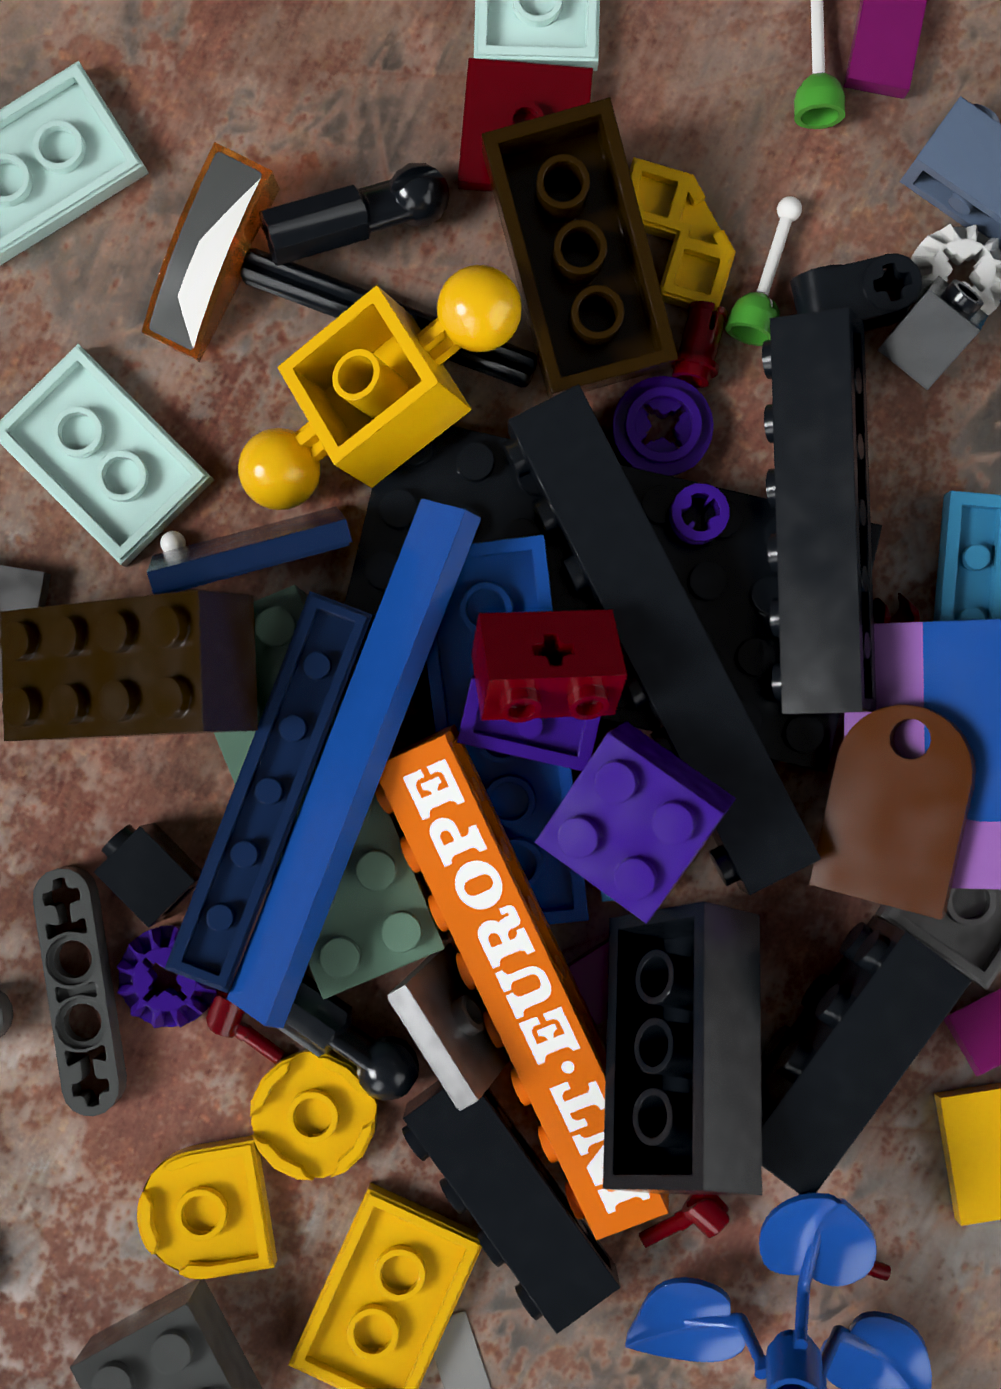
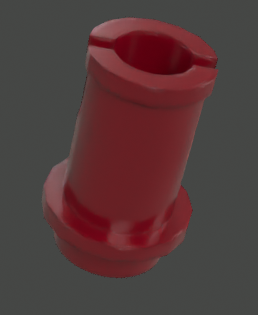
M694 301L690 303L688 318L679 351L677 352L678 360L671 366L674 369L672 377L686 381L695 388L707 387L710 378L716 377L719 373L720 368L715 359L724 325L729 316L728 311L722 306L717 308L715 315H712L715 303L708 301Z

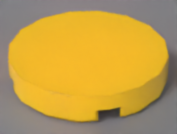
M308 1049L283 1057L262 1077L251 1100L250 1117L254 1131L252 1135L258 1151L274 1169L297 1180H314V1178H325L327 1176L331 1178L345 1173L364 1156L376 1130L378 1102L376 1098L369 1096L361 1087L357 1076V1067L333 1051L318 1057Z

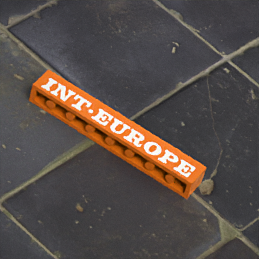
M453 724L390 752L375 791V796L382 809L387 814L394 812L404 833V836L400 838L403 855L413 872L418 873L422 871L432 892L428 896V903L434 921L441 931L450 930L459 949V953L456 954V963L461 978L469 990L477 988L487 1010L484 1011L483 1018L488 1035L497 1048L505 1047L514 1066L511 1069V1079L516 1094L524 1106L532 1104L541 1123L538 1126L541 1146L548 1160L551 1163L559 1161L568 1180L565 1182V1192L574 1216L578 1220L586 1218L595 1239L599 1240L668 1214L669 1194L603 1189L606 1046L465 744L457 743L459 731L456 725Z

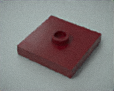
M468 58L458 189L493 192L482 154V133L590 103L593 68Z

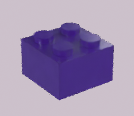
M626 721L607 733L535 843L647 924L666 900L737 798Z

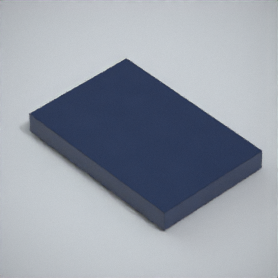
M335 506L155 554L150 561L147 575L154 595L179 592L349 546V542H352L346 518Z

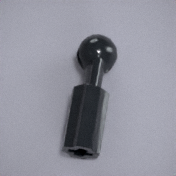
M409 163L396 171L390 180L359 189L354 185H349L259 212V218L268 251L275 266H279L367 240L370 237V233L403 223L411 227H428L439 220L447 209L450 193L445 177L436 168L426 163Z
M304 974L284 1028L277 1029L318 1057L335 1051L357 1067L359 1083L369 1096L382 1101L399 1099L405 1096L419 1076V1061L414 1049L407 1041L400 1038L385 1036L374 1039L352 1024V1006L336 995L323 1000L316 982Z

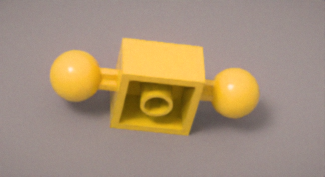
M471 265L458 270L448 278L440 291L437 301L438 317L422 330L413 316L378 285L372 288L277 367L309 422L296 432L285 428L267 429L256 434L246 443L238 462L239 479L246 494L257 504L268 509L288 510L304 503L314 493L320 478L319 461L329 455L335 466L370 488H373L465 416L472 409L446 370L443 362L461 348L472 352H488L499 348L513 336L520 323L522 312L521 298L513 281L502 271L487 265Z

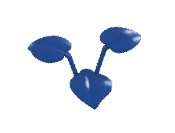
M807 1193L789 1198L775 1207L765 1218L761 1226L759 1249L764 1265L775 1273L799 1275L795 1329L785 1330L777 1334L767 1347L766 1355L747 1316L743 1313H731V1300L727 1292L711 1282L698 1278H673L658 1284L648 1293L626 1335V1348L656 1356L694 1362H720L731 1359L743 1351L746 1343L755 1363L754 1375L758 1379H766V1389H827V1379L840 1389H931L932 1387L931 1364L926 1344L918 1330L901 1317L880 1311L862 1313L853 1320L849 1329L841 1325L834 1326L829 1337L823 1342L821 1350L808 1335L812 1278L829 1286L849 1285L864 1278L873 1268L876 1260V1238L871 1225L844 1198L839 1199L832 1194Z

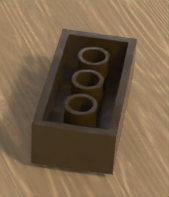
M608 97L482 133V154L548 399L578 384L582 391L586 392L669 369L678 360V355L611 98Z
M191 590L0 611L4 741L74 740L258 731L254 595Z

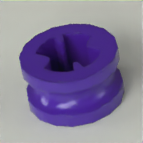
M695 483L685 487L675 497L669 509L668 522L672 532L679 540L690 545H703L713 541L725 529L729 520L730 507L726 497L718 488L709 484ZM692 498L705 500L702 505L703 508L709 503L713 506L715 516L706 523V531L693 530L694 521L688 526L683 521L681 513L686 512L690 508Z

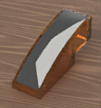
M214 142L194 183L165 254L142 328V333L145 336L197 362L201 361L242 281L240 276L242 262L247 251L253 248L252 243L261 227L259 212L271 208L280 190L272 170Z

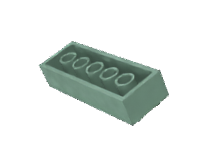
M296 585L254 601L258 724L307 599L305 592ZM256 731L214 733L235 784ZM375 794L309 961V967L323 1000L445 949L448 938L446 933L439 929L431 914L428 903V896L430 894L421 872H413L403 855L400 838L404 836L398 820L394 812L387 814L382 809Z

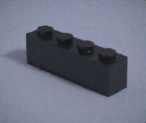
M438 1080L407 1103L403 1120L407 1125L402 1128L407 1143L422 1161L429 1157L433 1160L444 1176L439 1182L446 1198L458 1213L462 1214L468 1210L482 1229L477 1233L482 1248L497 1267L506 1263L520 1282L515 1286L516 1293L533 1319L538 1320L544 1316L555 1333L558 1334L621 1288L616 1264L601 1243L595 1239L583 1219L578 1220L574 1216L567 1196L490 1088L486 1090L479 1101L459 1110L458 1107H455Z

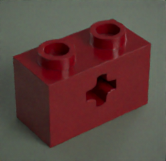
M613 609L478 614L471 656L481 721L506 720L513 723H522L534 718L574 717L580 720H590L604 715H615L627 678V671Z

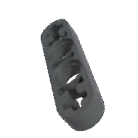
M64 866L46 872L38 880L33 890V905L62 1094L66 1104L74 1112L83 1116H97L105 1113L123 1096L127 1084V1074L98 887L95 879L88 871L78 866ZM62 878H65L68 888H78L80 892V899L70 903L71 921L73 923L84 918L87 928H74L57 935L55 925L68 922V916L64 903H54L52 891L61 888ZM67 941H79L90 950L92 956L91 966L84 975H72L62 967L60 951ZM88 1004L99 1012L101 1028L95 1037L83 1038L76 1035L71 1029L69 1015L75 1005ZM104 1045L106 1053H100L93 1058V1065L96 1077L98 1079L107 1078L109 1087L99 1094V1099H95L93 1090H82L80 1081L86 1078L91 1071L89 1055L77 1060L74 1052H88Z

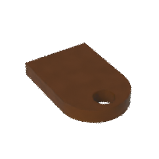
M894 705L869 713L850 729L842 741L837 755L817 846L821 860L813 864L809 885L940 920L945 917L976 779L975 759L970 744L961 730L952 721L928 708L913 705ZM911 719L922 722L928 728L931 737L930 746L926 753L916 759L903 756L897 750L894 742L897 728L903 722Z

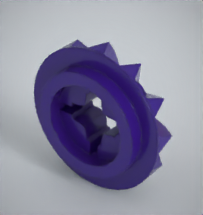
M657 376L638 382L622 396L613 416L612 439L615 441L623 461L629 463L634 468L674 477L695 467L708 450L713 436V417L706 399L694 386L675 377ZM644 408L651 415L655 414L661 420L669 415L673 417L678 411L683 413L678 417L677 423L672 430L673 436L676 438L675 443L679 446V449L673 442L669 443L663 437L655 442L650 441L646 445L642 443L652 426L647 418L649 414Z
M159 926L142 933L129 943L127 950L117 965L119 970L117 994L124 998L130 1008L131 1016L143 1019L152 1024L154 1028L176 1026L181 1028L194 1021L210 1007L218 989L178 974L176 980L182 987L180 992L169 987L154 996L150 993L154 988L153 984L158 978L156 971L152 969L154 967L153 964L157 963L165 968L181 926Z

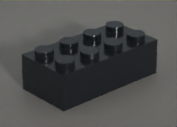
M703 901L658 909L647 924L634 914L609 918L603 1189L656 1194L762 1195L760 915Z
M874 916L867 925L860 922L849 932L839 950L843 955L840 962L829 976L823 973L812 982L801 1002L806 1008L791 1028L787 1025L782 1026L772 1036L764 1050L763 1055L767 1060L761 1067L762 1167L800 1195L817 1193L972 982L971 979L908 932Z

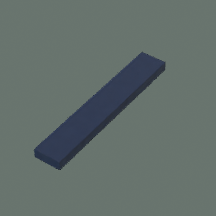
M309 591L259 721L258 731L254 734L164 969L226 993L230 991L374 619L372 614Z

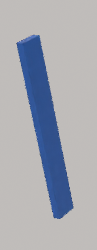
M422 498L420 500L227 996V1000L264 1026L284 1028L478 529L481 517L465 509Z

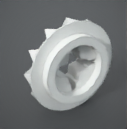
M951 223L927 236L917 247L911 258L917 264L922 275V288L915 303L938 276L946 282L948 281L947 277L953 270L952 266L948 263L949 260L958 266L965 261L969 262L971 259H974L977 263L973 266L974 270L969 275V279L974 286L971 287L965 281L963 283L979 295L984 303L980 309L989 316L1001 303V251L998 248L999 238L986 237L978 231L977 224L969 227H953Z

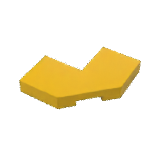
M633 157L629 171L645 232L673 241L660 284L664 303L688 309L691 302L708 301L715 303L712 315H715L722 300L736 253L725 231L719 228L705 202L706 196L693 174Z

